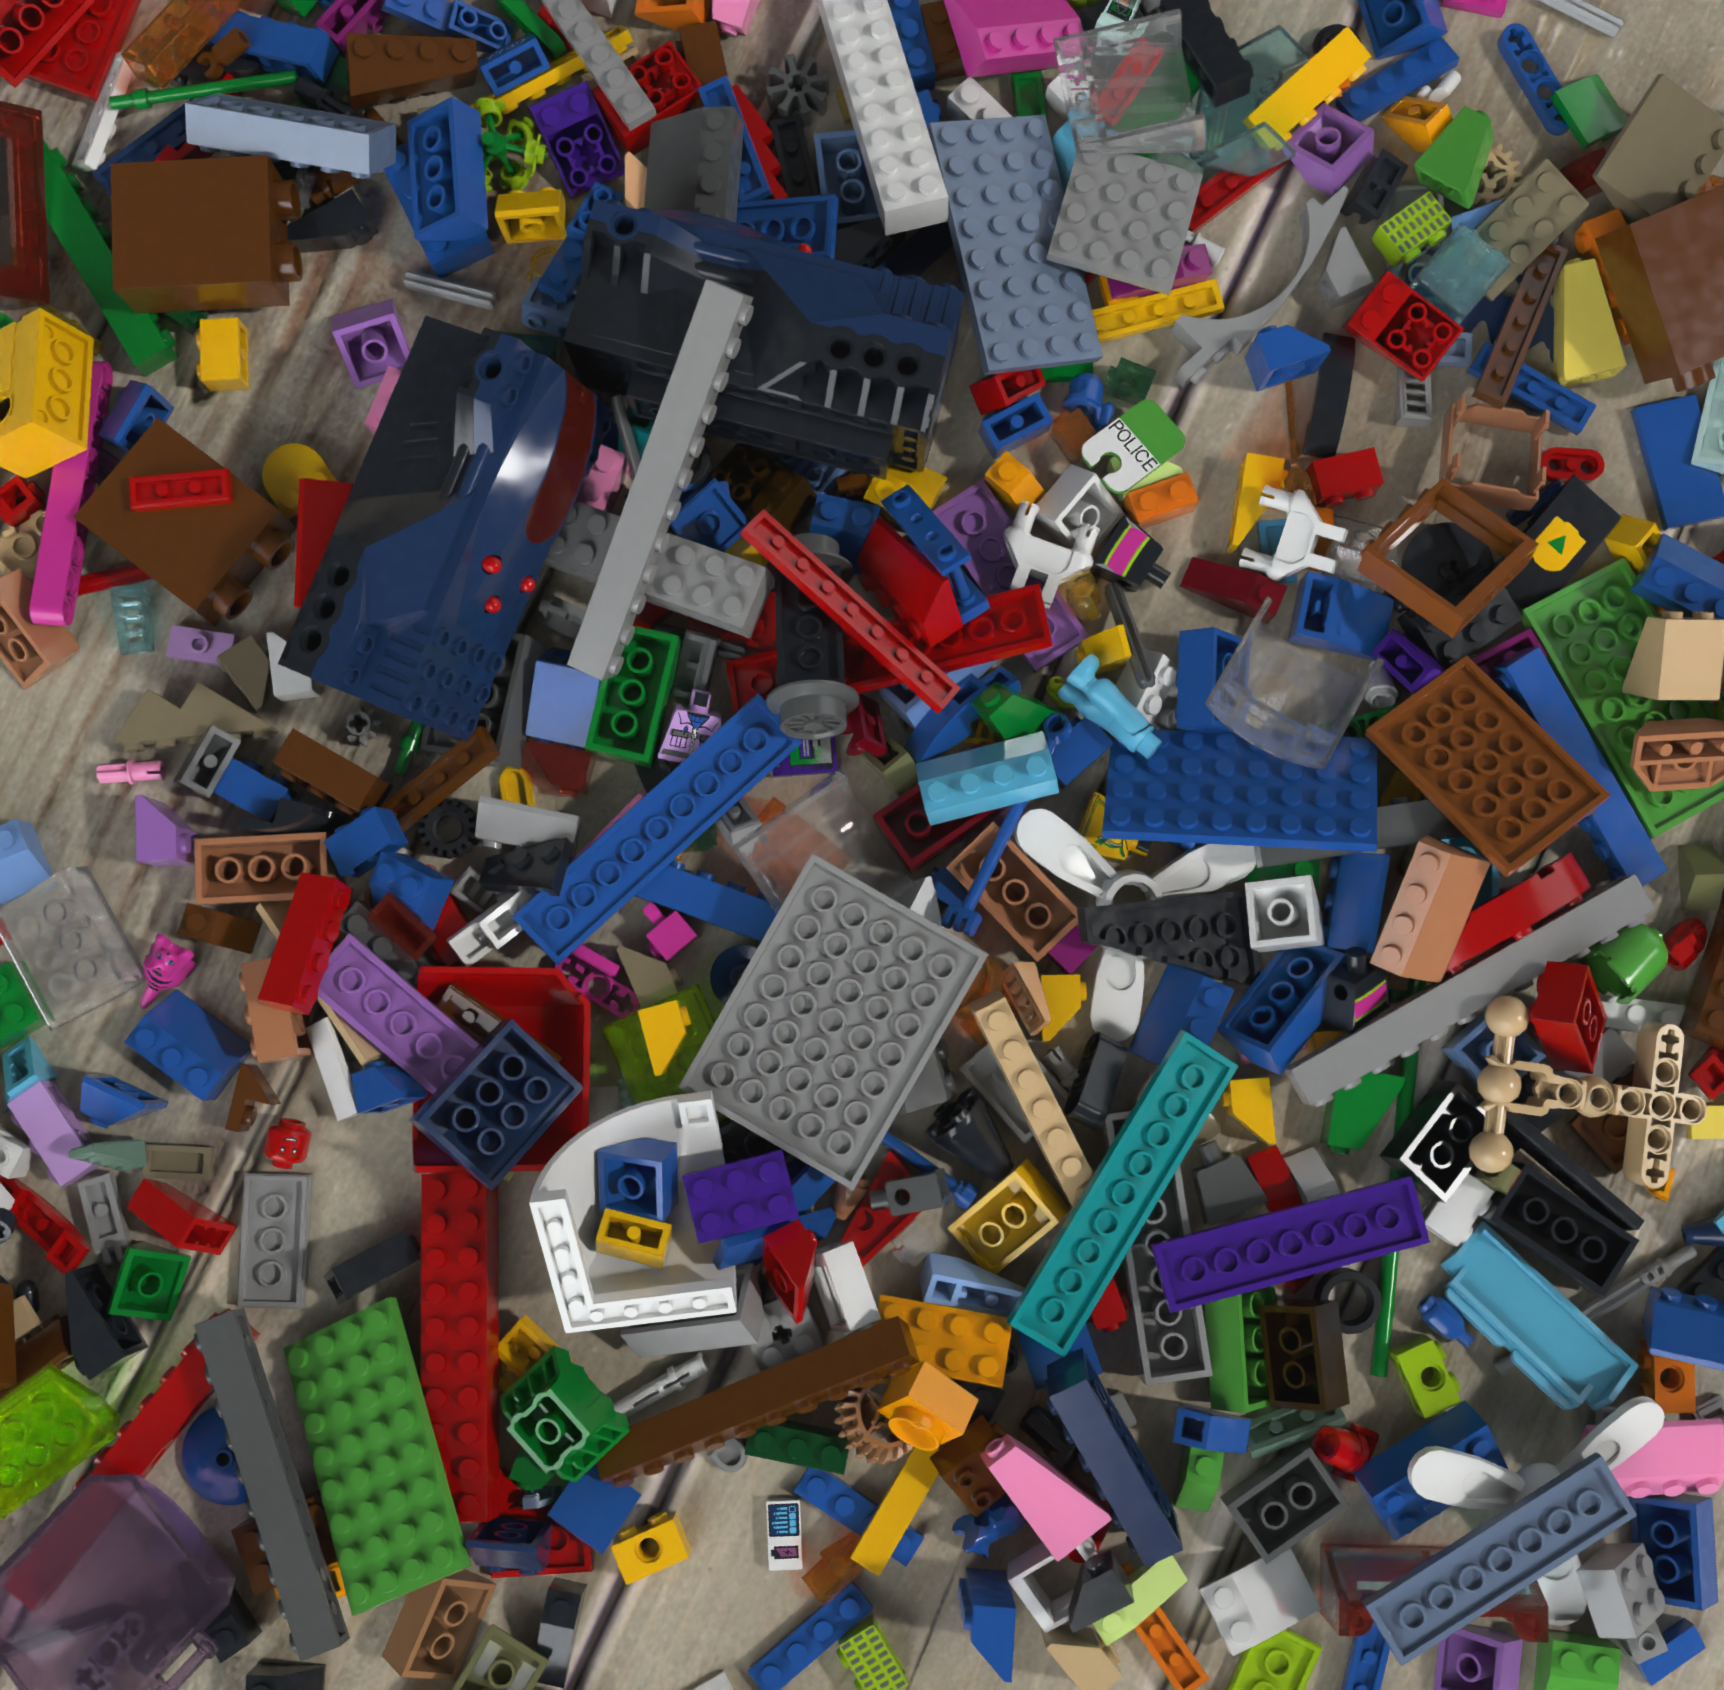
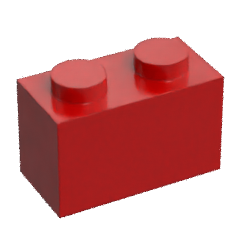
M1375 447L1315 460L1305 470L1314 506L1325 504L1326 508H1332L1345 503V499L1356 497L1357 501L1367 500L1374 497L1375 493L1384 484Z

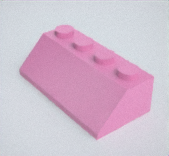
M1721 1418L1664 1421L1662 1428L1655 1437L1611 1470L1624 1494L1633 1498H1643L1648 1495L1659 1494L1673 1497L1682 1493L1697 1492L1702 1495H1708L1719 1491L1724 1481L1723 1422ZM1585 1425L1579 1443L1598 1425Z

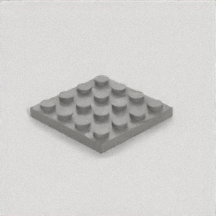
M1080 139L1046 260L1169 295L1173 287L1203 174Z

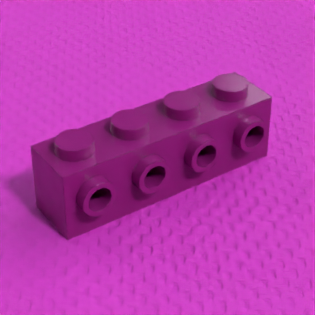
M336 0L314 25L329 34L330 40L339 50L338 54L346 59V33L374 34L379 32L391 14L381 10L383 0Z

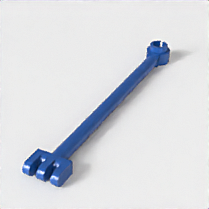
M1054 713L1047 717L1044 722V736L1050 755H1052L1056 745L1059 746L1060 742L1067 740L1071 735L1072 726L1064 714L1061 717L1060 713ZM1028 801L1011 805L961 907L949 904L941 921L942 927L948 929L952 927L954 931L960 933L964 930V934L968 936H973L976 933L983 918L974 909Z

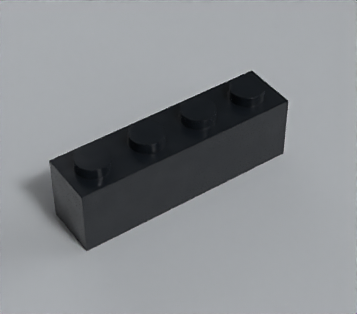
M1160 0V24L1213 106L1217 108L1250 94L1251 78H1253L1252 65L1248 59L1244 60L1240 54L1236 40L1233 37L1230 38L1226 33L1222 19L1219 16L1216 17L1212 12L1209 0Z

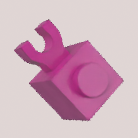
M652 901L642 909L656 926L645 936L650 940V943L646 945L647 948L658 960L664 957L666 961H672L699 938L678 911L675 910L666 918Z

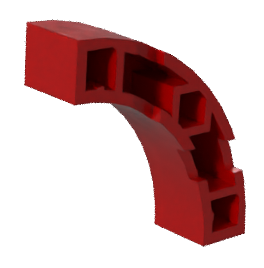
M1570 852L1543 866L1523 879L1522 883L1506 889L1471 911L1445 972L1447 977L1464 969L1463 962L1513 936L1514 940H1518L1533 931L1531 928L1532 924L1565 905L1566 908H1570L1583 901L1585 898L1582 893L1592 886L1572 853Z

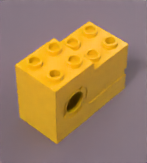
M41 308L23 316L21 321H14L0 329V467L25 479L86 451L88 444L94 338Z

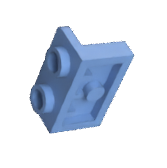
M534 277L521 303L522 324L533 330L543 331L564 339L578 290L575 289L568 302L565 303L539 291L538 281L540 278Z

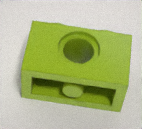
M1423 1334L1390 1349L1389 1355L1417 1414L1426 1419L1461 1403L1457 1393L1461 1390L1459 1382L1451 1371H1447L1443 1362L1446 1359V1354L1437 1340L1433 1341V1339ZM1427 1367H1432V1379L1429 1382L1423 1383L1421 1380L1423 1370Z

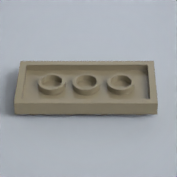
M1544 158L1447 257L1489 301H1493L1590 204L1548 158Z

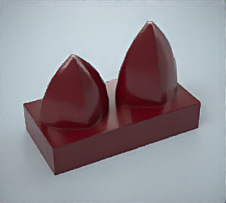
M861 693L859 694V704L852 712L847 714V728L840 735L853 733L846 749L847 755L857 756L869 752L879 758L887 751L879 703Z

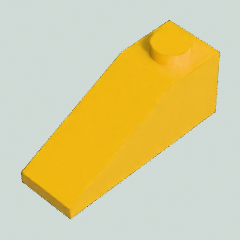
M1247 452L1242 459L1226 553L1233 554L1268 507L1259 504L1260 497L1274 498V496L1262 493L1265 485H1270V487L1277 489L1285 488L1288 470H1283L1284 458Z

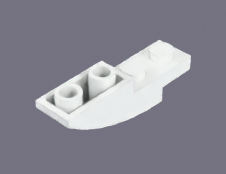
M518 889L513 893L506 892L497 899L498 902L449 937L446 941L463 965L470 967L494 948L498 950L520 933L523 928L512 916L535 895L528 894L526 890Z

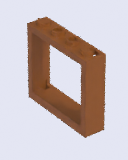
M1442 478L1431 489L1425 488L1414 505L1410 503L1406 505L1398 516V520L1394 523L1389 521L1375 541L1370 539L1367 542L1366 547L1359 553L1362 559L1357 571L1444 633L1454 638L1529 564L1539 543ZM1435 510L1505 557L1456 607L1385 557Z

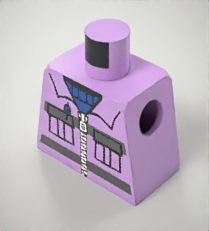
M693 689L689 706L682 704L674 705L657 748V757L659 759L681 763L721 727L720 713L708 710L712 693Z

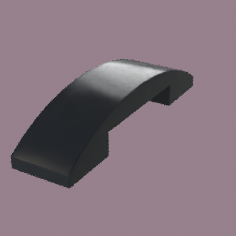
M1324 332L1322 342L1328 344L1331 351L1319 368L1311 418L1307 424L1302 452L1303 455L1319 458H1328L1336 455L1349 399L1355 357V338Z

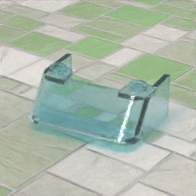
M1281 25L1238 47L1244 60L1248 59L1253 68L1250 94L1215 108L1202 87L1199 89L1189 149L1190 159L1199 167L1245 176H1255L1295 157L1296 151L1265 121L1250 129L1242 122L1260 103L1264 102L1281 86L1283 73L1309 61L1310 55Z

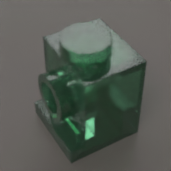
M1121 357L1118 366L1114 367L1111 365L1104 384L1109 385L1106 394L1136 405L1145 400L1156 371ZM1129 382L1132 388L1121 383Z

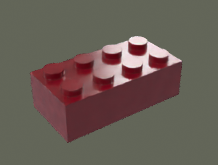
M979 742L969 750L982 747L983 744ZM917 784L873 814V819L910 874H913L1011 807V805L930 826L920 787Z

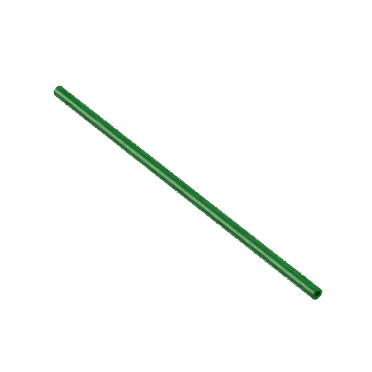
M1409 978L1407 998L1424 989L1426 981ZM1419 1050L1407 1057L1401 1058L1399 1076L1405 1077V1082L1397 1094L1394 1135L1413 1112ZM1390 1167L1389 1180L1401 1177ZM1399 1251L1381 1257L1378 1289L1381 1293L1382 1308L1379 1318L1375 1322L1370 1375L1377 1377H1387Z

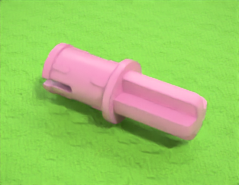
M128 759L127 763L98 765L96 776L100 783L129 782L130 785H133L137 781L165 780L166 769H161V767L165 766L163 759L142 762Z

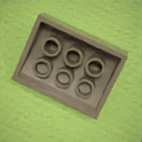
M1658 74L1592 177L1616 209H1620L1627 225L1695 197L1724 154V121L1720 115L1664 74Z

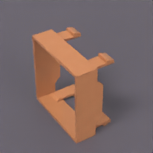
M1461 396L1457 399L1456 404L1450 405L1444 415L1439 481L1443 478L1480 504L1529 512L1539 500V488L1546 485L1547 467L1542 466L1540 469L1542 432L1544 429H1549L1550 410L1546 409L1541 417L1528 416L1523 410L1503 407L1499 409L1492 405L1481 403L1465 406L1466 397ZM1457 422L1531 433L1527 495L1522 494L1518 489L1476 482L1462 485L1451 483L1461 468L1462 453L1453 455L1452 464L1450 465L1453 427L1456 426Z

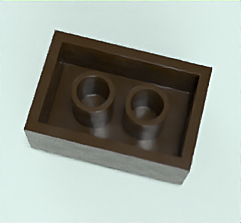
M1281 1298L1259 1304L1270 1407L1328 1412L1350 1404L1338 1300Z

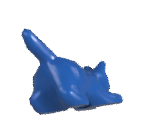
M1005 1493L977 1517L973 1514H968L958 1518L954 1522L952 1530L955 1534L965 1535L962 1545L964 1552L981 1554L985 1559H988V1549L993 1542L1015 1534L1028 1522L1008 1494Z

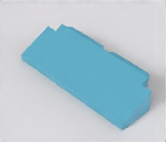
M1484 1221L1478 1223L1469 1239L1464 1243H1460L1440 1264L1452 1277L1442 1287L1445 1290L1446 1300L1493 1345L1497 1347L1505 1346L1511 1352V1361L1561 1409L1572 1410L1585 1402L1593 1411H1597L1613 1403L1639 1367L1632 1358Z

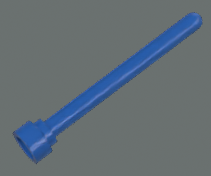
M887 1131L881 1141L883 1145L921 1172L939 1169V1167ZM945 1172L949 1192L952 1193L951 1197L956 1200L954 1203L966 1211L980 1188L970 1181L968 1183H965L963 1180L958 1182Z

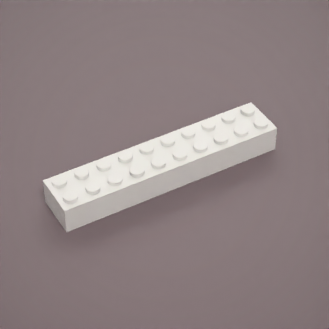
M816 0L885 236L948 222V194L888 0Z

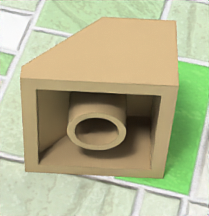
M1060 1625L1045 1633L1040 1627L1046 1649L1080 1690H1107L1123 1676L1118 1666L1121 1659L1116 1653L1117 1649L1113 1643L1106 1646L1093 1628L1085 1627L1073 1633L1070 1626Z

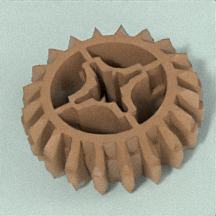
M891 1374L880 1378V1382L875 1386L869 1388L857 1387L848 1391V1396L840 1399L841 1402L836 1404L834 1410L841 1414L834 1423L842 1425L843 1428L838 1437H847L849 1440L845 1449L851 1450L856 1448L855 1458L861 1459L866 1456L867 1463L871 1464L878 1462L884 1465L890 1461L895 1462L904 1456L903 1454H907L913 1449V1446L900 1440L890 1430L889 1419L876 1411L882 1400L877 1394L884 1396L892 1380ZM870 1433H875L880 1439L884 1438L887 1443L877 1440Z

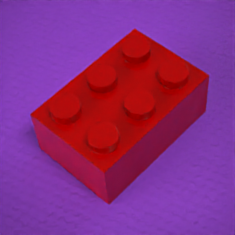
M1547 961L1544 973H1540L1537 978L1538 995L1536 1002L1530 1004L1529 1021L1534 1024L1536 1038L1540 1039L1543 1052L1547 1056L1552 1069L1593 1074L1607 1015L1589 965Z

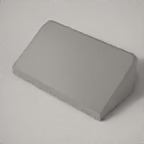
M743 798L713 823L733 851L739 849L762 827L761 821Z

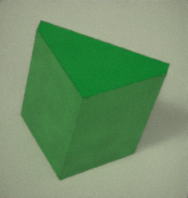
M147 1242L127 1246L106 1313L171 1321L191 1256Z

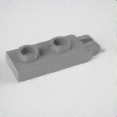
M114 1172L78 1182L77 1186L95 1254L97 1256L102 1255L105 1266L110 1267L116 1264L115 1251L118 1262L122 1263L126 1248L132 1245Z

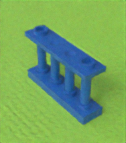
M910 485L904 486L881 501L883 507L910 537L907 542L931 562L942 576H946L949 579L963 625L990 609L987 598L960 568L961 565L972 559L971 555Z

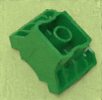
M553 1346L499 1398L503 1414L511 1421V1424L506 1428L507 1431L546 1474L550 1470H554L560 1478L577 1482L630 1432L627 1416L614 1411L611 1397L606 1396L588 1378L589 1376L585 1373L584 1367L571 1363L569 1351Z

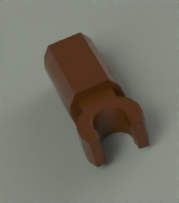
M235 27L212 47L211 52L200 54L197 61L204 66H208L211 63L209 70L204 75L207 78L216 80L221 77L224 67L231 65L252 44L247 35Z

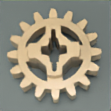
M1502 144L1490 150L1473 205L1469 208L1470 210L1474 209L1476 205L1481 206L1506 197L1518 185L1517 182L1522 177V173L1515 172L1520 162H1511L1510 157L1513 152L1502 153ZM1501 186H1504L1500 192L1494 194V190H1499Z

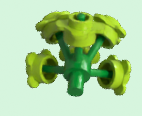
M478 98L475 101V109L480 112L481 127L489 130L482 132L486 191L491 192L493 189L489 185L493 174L488 168L489 164L495 160H501L504 164L500 172V187L502 189L510 188L522 191L527 186L528 179L533 177L536 165H543L544 159L548 157V154L545 152L546 145L540 144L541 134H538V137H536L535 122L529 116L524 117L521 121L517 119L510 120L507 135L500 134L495 130V127L499 126L502 122L501 112L506 109L505 103L502 100L494 101L491 98ZM508 151L524 154L523 164L533 167L525 168L518 160L509 161L506 154Z

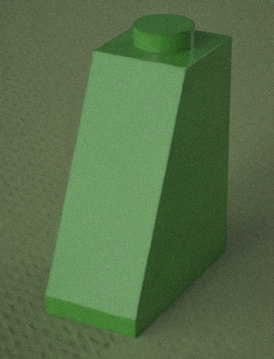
M1464 106L1414 164L1419 184L1466 209L1473 205L1494 140L1491 119L1485 112L1481 110L1474 111Z

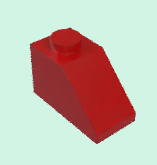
M1041 369L991 374L969 385L980 415H984L1007 407L1047 384Z

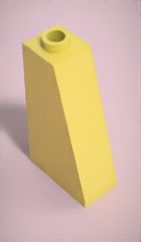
M1582 258L1569 260L1562 265L1563 268L1560 270L1555 282L1553 293V380L1566 388L1616 376L1627 366L1595 258L1582 261Z

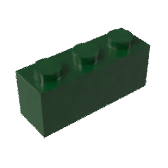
M786 1420L779 1425L767 1426L766 1424L755 1429L756 1433L747 1439L745 1455L844 1475L849 1449L845 1448L849 1440L847 1437H838L841 1432L839 1430Z

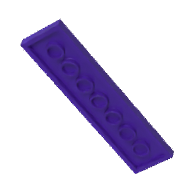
M1406 1175L1151 1244L1167 1308L1169 1312L1173 1313L1430 1243L1413 1178Z

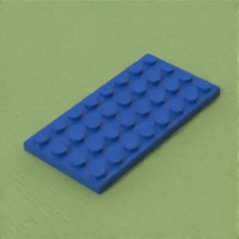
M1154 729L1152 733L1162 743L1149 759H1146L1138 751L1133 753L1128 750L1126 746L1111 735V740L1114 744L1110 747L1102 828V838L1362 852L1377 851V746L1369 738L1241 732L1198 733L1186 730Z

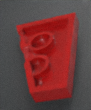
M890 1149L840 1242H854L862 1267L922 1212L892 1216L890 1208L873 1211L870 1203V1191L885 1188V1182L892 1178L912 1174ZM903 1189L901 1191L902 1196L907 1200L910 1199L909 1192Z

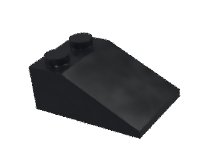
M880 217L836 230L834 259L874 269L905 241L906 231L885 236Z
M97 1263L71 1270L65 1274L71 1352L75 1357V1366L82 1375L87 1376L88 1380H92L117 1369L149 1347L131 1317L106 1313L113 1288Z

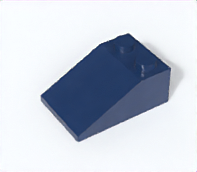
M499 1516L489 1522H481L467 1539L466 1548L475 1565L485 1566L487 1571L503 1572L506 1568L519 1569L520 1574L537 1575L539 1571H544L549 1564L553 1521Z

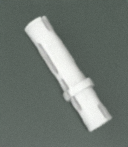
M699 1352L696 1356L677 1367L674 1365L668 1367L665 1374L643 1385L619 1401L613 1402L614 1410L625 1414L629 1418L675 1390L678 1392L684 1390L687 1383L710 1372L707 1360Z

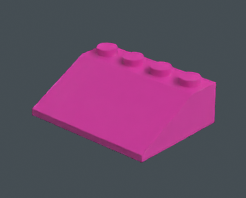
M944 0L967 78L1069 66L1089 48L1080 17L1066 0Z

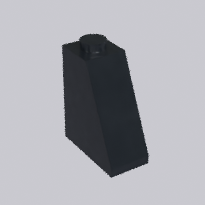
M404 1229L332 1268L324 1275V1278L338 1305L418 1261L420 1259L418 1253L421 1251V1248L413 1234L408 1235Z

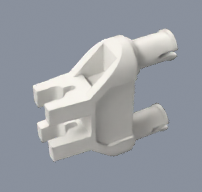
M1265 485L1262 493L1274 496L1275 498L1271 499L1261 496L1259 504L1285 511L1288 517L1276 553L1271 556L1245 547L1242 556L1252 558L1254 561L1251 562L1240 558L1239 567L1266 574L1267 578L1274 581L1282 580L1308 567L1335 574L1339 561L1316 555L1314 551L1319 536L1345 543L1349 531L1323 523L1304 490L1298 489L1291 493Z
M1020 501L1012 526L1005 529L1003 533L1008 553L1016 569L1009 590L1024 587L1028 575L1045 581L1042 596L1045 608L1050 609L1058 586L1092 567L1094 561L1091 552L1100 529L1093 525L1089 536L1086 537L1090 524L1081 523L1073 548H1064L1032 536L1030 531L1040 508L1032 503L1028 515H1025L1029 502Z

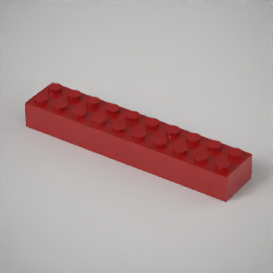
M469 1172L421 1174L420 1384L459 1523L489 1522L499 1517L498 1185L491 1191Z

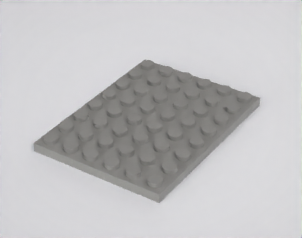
M812 853L678 1088L686 1093L712 1090L715 1109L842 1185L854 1190L989 954Z

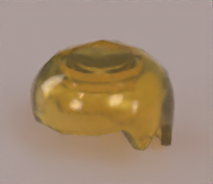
M1090 570L1076 575L1066 586L1065 596L1070 611L1083 622H1094L1100 619L1103 611H1099L1097 608L1101 598Z

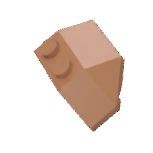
M1712 718L1647 721L1635 734L1630 767L1650 792L1711 788L1724 779V721Z

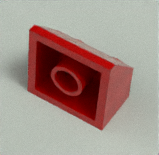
M799 1219L763 1236L762 1274L796 1324L803 1321L814 1281L816 1247H818L813 1231L809 1228L805 1229Z

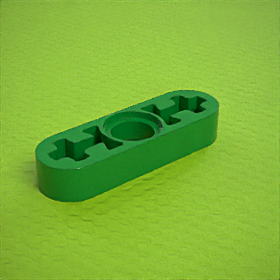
M494 0L500 10L525 35L532 33L536 37L542 51L551 60H557L567 51L561 38L523 0Z

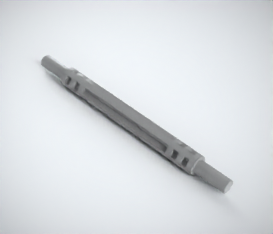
M1687 1244L1663 1260L1661 1258L1654 1260L1653 1263L1646 1265L1643 1269L1636 1271L1632 1276L1610 1288L1604 1297L1597 1296L1578 1309L1594 1322L1641 1292L1650 1289L1654 1284H1658L1664 1278L1671 1276L1672 1270L1697 1256V1252L1691 1244ZM1511 1353L1493 1363L1500 1375L1516 1367L1511 1361Z

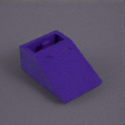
M587 81L528 107L537 130L541 134L546 149L571 199L590 191L595 182L603 185L625 174V165Z

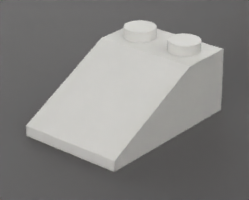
M1291 1548L1268 1564L1259 1557L1198 1587L1232 1656L1269 1639L1321 1610Z

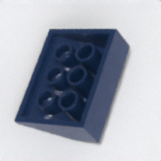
M502 1019L409 1121L435 1145L492 1191L584 1087L513 1019Z

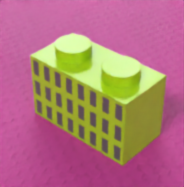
M1428 191L1380 225L1372 236L1371 241L1394 269L1402 262L1406 265L1413 262L1422 254L1421 249L1429 244L1431 247H1434L1447 236L1445 230L1453 220L1432 193Z
M874 1615L852 1627L839 1639V1649L836 1650L837 1655L846 1669L851 1667L857 1677L854 1680L857 1690H901L909 1685L908 1673Z

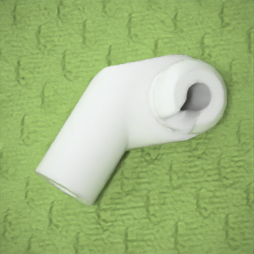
M1449 71L1434 90L1425 85L1419 91L1416 98L1434 102L1442 101L1450 96L1460 83V74L1457 71Z

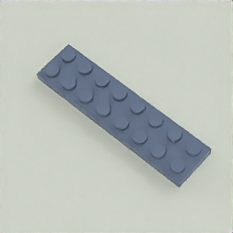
M1595 1452L1370 1595L1362 1603L1395 1658L1403 1666L1630 1521L1637 1514L1604 1458Z

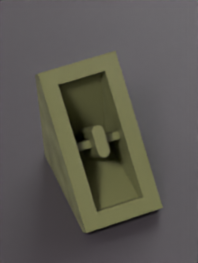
M1679 845L1678 863L1681 910L1716 909L1724 888V865L1713 845Z

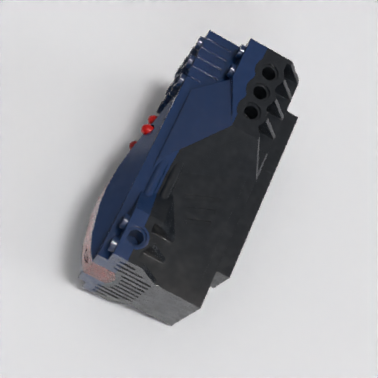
M608 199L605 202L594 200L584 235L581 280L563 340L582 387L609 394L620 392L622 397L628 399L633 416L655 421L706 279L754 297L751 303L754 309L749 323L746 326L743 325L738 338L741 339L739 352L734 359L730 360L726 372L729 373L726 387L722 392H718L714 403L717 406L715 417L710 425H706L703 434L886 480L889 465L917 472L924 471L958 340L964 296L963 291H959L957 287L947 283L939 285L928 284L923 278L915 275H908L906 277L896 276L892 271L883 267L871 269L812 254L810 245L806 243H801L795 249V247L745 225L708 214L686 210L632 209L612 199Z
M425 316L278 664L397 715L468 742L471 734L477 727L480 710L490 697L493 679L503 666L505 653L530 594L535 588L536 580L550 547L567 519L584 477L589 474L592 465L598 459L600 446L611 428V420L614 416L609 411L610 406L548 356L536 353L518 338L485 327L481 333H477Z

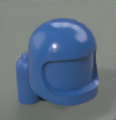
M1080 373L1071 379L1069 394L1064 398L1062 407L1070 413L1089 417V426L1092 428L1091 436L1093 437L1112 423L1115 409L1112 402L1102 403L1104 386L1101 379L1091 373Z

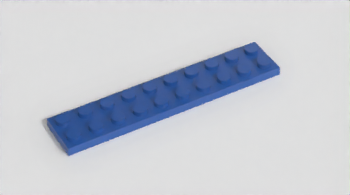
M759 693L756 694L568 865L559 896H550L548 892L540 891L538 895L532 897L521 907L512 918L559 965L795 750L802 741L787 736L781 731L780 717L768 709L766 701Z

